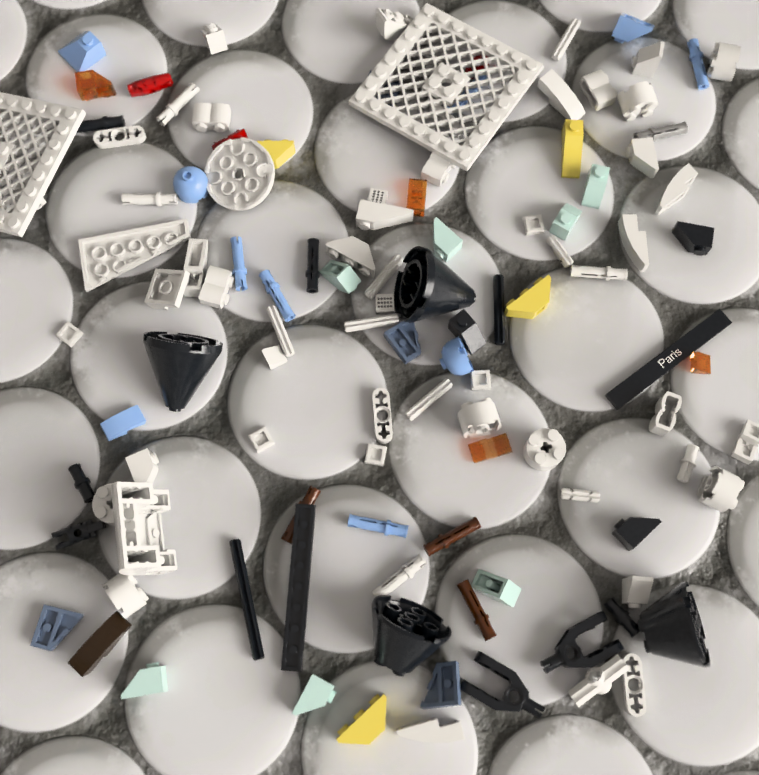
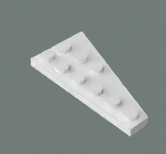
M177 220L78 239L86 292L191 238L188 220Z

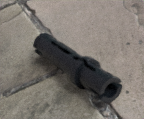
M123 115L116 117L103 116L100 119L85 120L81 122L76 133L125 127V120Z
M310 238L308 239L307 271L305 272L307 277L306 291L308 293H317L318 278L320 277V272L318 271L319 240Z

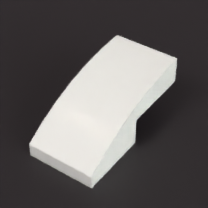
M749 419L745 422L731 457L748 465L752 463L757 446L759 445V424Z

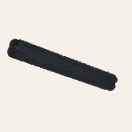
M496 274L493 277L495 345H504V276Z

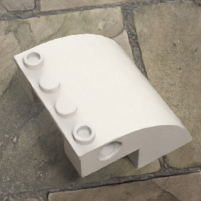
M113 483L111 493L119 573L123 575H158L177 570L175 549H164L161 513L171 510L169 490H153L152 483Z

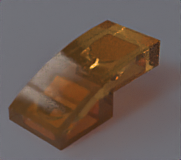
M409 178L407 208L414 210V216L424 217L427 180Z
M506 433L468 444L474 463L513 452Z

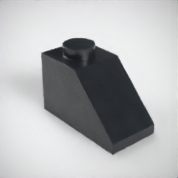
M677 221L673 227V235L687 252L701 256L706 255L712 248L713 227Z
M465 309L449 320L448 329L455 337L461 339L464 347L471 355L486 344L476 322Z
M630 517L626 520L622 518L614 525L616 529L612 534L630 551L643 541L662 521L655 518Z

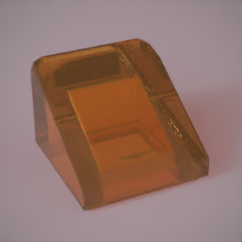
M693 352L690 355L691 373L711 374L710 355Z

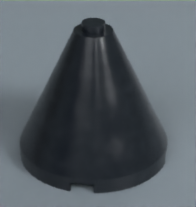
M416 246L407 253L403 260L407 264L403 272L398 271L394 287L395 313L400 314L401 317H398L400 321L413 323L469 307L475 302L476 294L474 290L430 249Z
M162 331L144 333L143 343L165 406L169 407L170 411L180 412L181 409L187 406L221 354L223 343L220 342V345H218V340L184 333L167 334V332Z

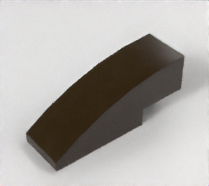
M116 611L69 660L68 664L81 677L90 674L101 659L110 653L132 624Z

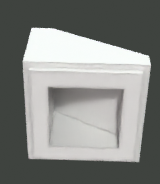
M279 345L261 350L271 370L288 362Z

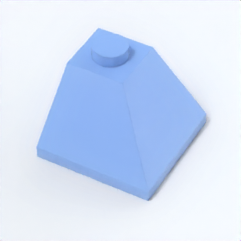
M623 13L619 17L612 36L615 37V41L623 44L624 41L629 42L651 32L655 25Z
M84 31L58 50V53L79 75L106 56L102 43L91 31Z

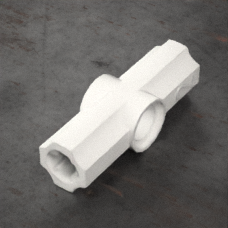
M617 654L601 667L594 666L586 671L585 679L571 688L568 693L577 706L580 707L594 695L607 693L611 689V683L628 671L629 668Z

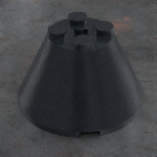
M684 581L641 612V615H639L640 620H638L639 630L645 634L644 647L646 653L707 668L711 664L709 651L706 649L704 639H706L693 593L692 591L687 592L686 587L689 584L687 581Z
M380 595L374 598L371 605L374 662L379 666L391 669L395 675L403 677L405 673L412 672L450 639L452 631L450 626L446 628L442 624L444 619L430 609L405 598H401L398 601L391 599V595Z

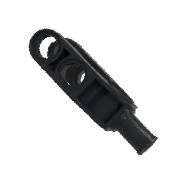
M604 611L594 614L565 631L554 648L555 654L540 661L541 667H545L543 670L546 674L561 665L564 668L594 667L624 650L621 641L617 639L584 657L581 648L577 645L575 639L578 638V635L596 628L595 626L608 620ZM569 647L574 650V657L572 659H569L566 655V650Z
M478 651L474 661L509 681V686L504 691L501 700L489 695L463 679L460 685V690L494 710L520 712V710L524 709L540 719L542 714L536 711L535 708L544 712L545 706L529 698V691L517 673ZM512 690H516L519 693V699L515 703L509 700V693Z

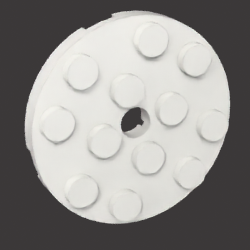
M241 137L239 139L226 140L214 149L207 160L205 173L208 183L206 188L210 196L227 209L234 211L251 209L267 197L273 186L275 177L273 160L269 152L252 139ZM238 170H243V178H236Z

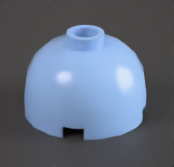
M195 166L183 167L177 171L173 178L174 191L183 202L197 203L198 200L206 198L209 193L206 188L208 183L207 176L200 168Z
M459 337L451 339L443 346L441 351L442 358L439 360L444 370L448 369L451 374L460 376L474 371L471 360L469 361L468 353Z

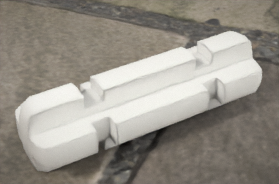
M555 235L547 238L546 243L549 247H552L551 250L559 261L562 260L561 264L564 268H568L573 264L572 258L567 256V251L560 242H557V237Z
M562 488L560 497L566 500L571 498V500L587 502L590 500V502L597 503L600 500V492Z

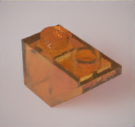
M93 70L75 72L77 92L82 101L117 95L112 82Z

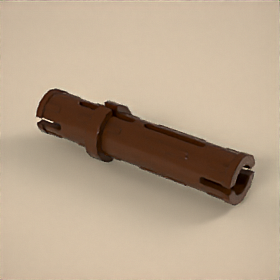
M310 486L305 497L298 504L314 505L321 491ZM295 515L281 539L292 544Z
M473 517L445 534H439L438 538L424 544L423 548L430 557L437 551L449 548L450 544L480 529L481 525L478 519Z
M467 579L457 584L475 620L473 622L475 625H478L484 640L487 641L497 636L488 619L490 617L488 614H485L469 580Z

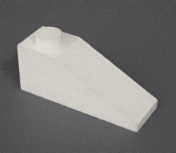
M360 199L356 215V227L362 230H377L413 221L414 210Z

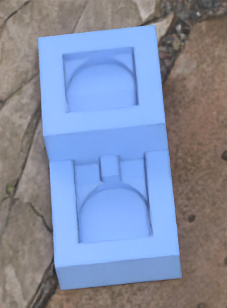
M135 405L100 423V426L108 441L126 435L127 431L145 424L146 420L138 405Z

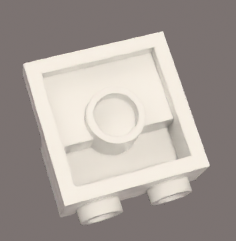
M155 269L144 303L153 309L168 310V307L179 308L190 274L185 270Z

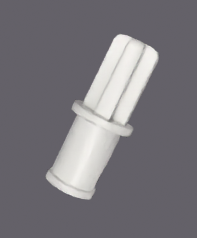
M693 444L687 445L684 458L680 460L681 467L677 476L678 481L682 483L689 482L692 470L696 467L695 461L700 450L698 446Z

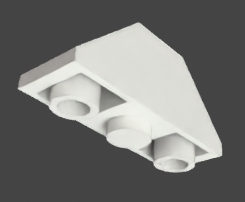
M376 9V27L384 39L396 41L413 20L408 14L403 15L399 12H392L389 9Z
M214 23L205 25V29L201 31L210 54L227 50L223 30L218 25H214Z
M354 236L326 243V253L329 257L339 259L343 263L350 265L351 268L358 269L364 276L375 277V265L369 244Z

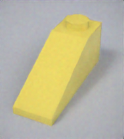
M565 119L561 131V178L579 179L583 120Z

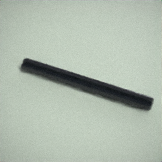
M233 539L229 544L252 657L256 661L264 658V652L240 539Z

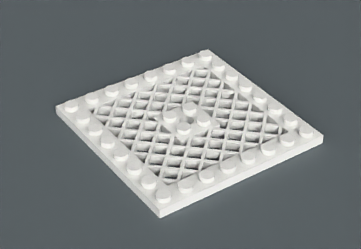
M426 3L348 102L353 108L461 169L468 171L542 71L544 64ZM438 32L437 36L430 37L429 33ZM452 39L453 43L444 45V41ZM440 42L441 44L439 46L432 47V43ZM428 44L429 48L420 49L419 45ZM464 47L467 48V51H464V52H459V51H458L459 48H464ZM448 50H455L453 54L447 55L446 53ZM443 52V55L435 57L434 53ZM431 54V58H422V55ZM481 55L482 59L473 60V56ZM419 56V60L410 61L411 57ZM469 57L470 61L461 62V58ZM457 59L458 63L449 65V61ZM496 63L497 67L488 68V64ZM433 64L434 68L425 69L424 65ZM484 65V69L476 70L475 66ZM421 66L422 70L413 71L412 69L413 67ZM472 67V71L464 73V68ZM409 68L410 72L401 74L400 70ZM511 71V75L503 76L502 72ZM498 73L499 77L491 78L490 74ZM478 76H487L485 80L479 81ZM416 77H424V80L415 82ZM474 77L475 81L470 82V79ZM411 79L412 83L403 84L402 80ZM399 81L400 85L391 86L390 82ZM445 82L451 84L447 87L442 86V84ZM501 83L502 87L494 89L493 84ZM489 85L490 90H481L482 86ZM422 87V91L418 92L417 88ZM477 88L478 92L469 93L468 89ZM414 89V93L405 94V90ZM402 91V95L393 97V92ZM390 94L389 98L381 99L380 95ZM492 96L493 100L484 101L483 97ZM428 97L429 101L420 102L419 98ZM480 98L479 103L472 104L471 99ZM416 99L417 103L408 105V100ZM404 101V106H395V103ZM460 101H468V105H459ZM443 105L444 109L435 111L434 106ZM431 107V112H422L423 108ZM481 108H482V110H483V113H479V114H475V113H474V110H475V109H481ZM419 110V114L410 115V111ZM470 111L471 115L462 117L461 112ZM458 113V118L450 119L449 114ZM438 116H446V120L437 121ZM433 118L434 122L425 124L424 119ZM473 121L474 126L465 127V122ZM460 124L461 128L452 129V125ZM448 126V131L440 132L439 127ZM463 134L464 139L455 140V135Z
M0 92V133L3 132L0 135V187L7 184L6 187L0 189V209H2L0 211V232L23 237L86 115L83 109ZM38 123L40 124L39 126L32 128V126ZM54 126V129L47 132V129ZM17 135L16 138L10 140L11 137ZM30 138L32 139L31 141H29V142H27V143L24 142V141H26V140H28V139H30ZM46 141V144L39 147V144ZM35 147V150L28 153V150ZM22 153L24 154L23 156H21V157H19V158L16 157V156H18V155H20V154H22ZM38 156L39 159L31 162V159ZM27 163V165L20 168V165ZM15 168L16 171L10 174L8 173V171ZM30 172L29 175L23 178L24 174ZM16 178L19 179L18 181H16V182H14V183L11 182L12 180H14V179H16ZM22 187V190H20L19 192L15 193V190H17V189H19V188ZM10 193L11 196L5 199L3 198V196ZM11 203L14 204V206L7 209L6 206L10 205Z

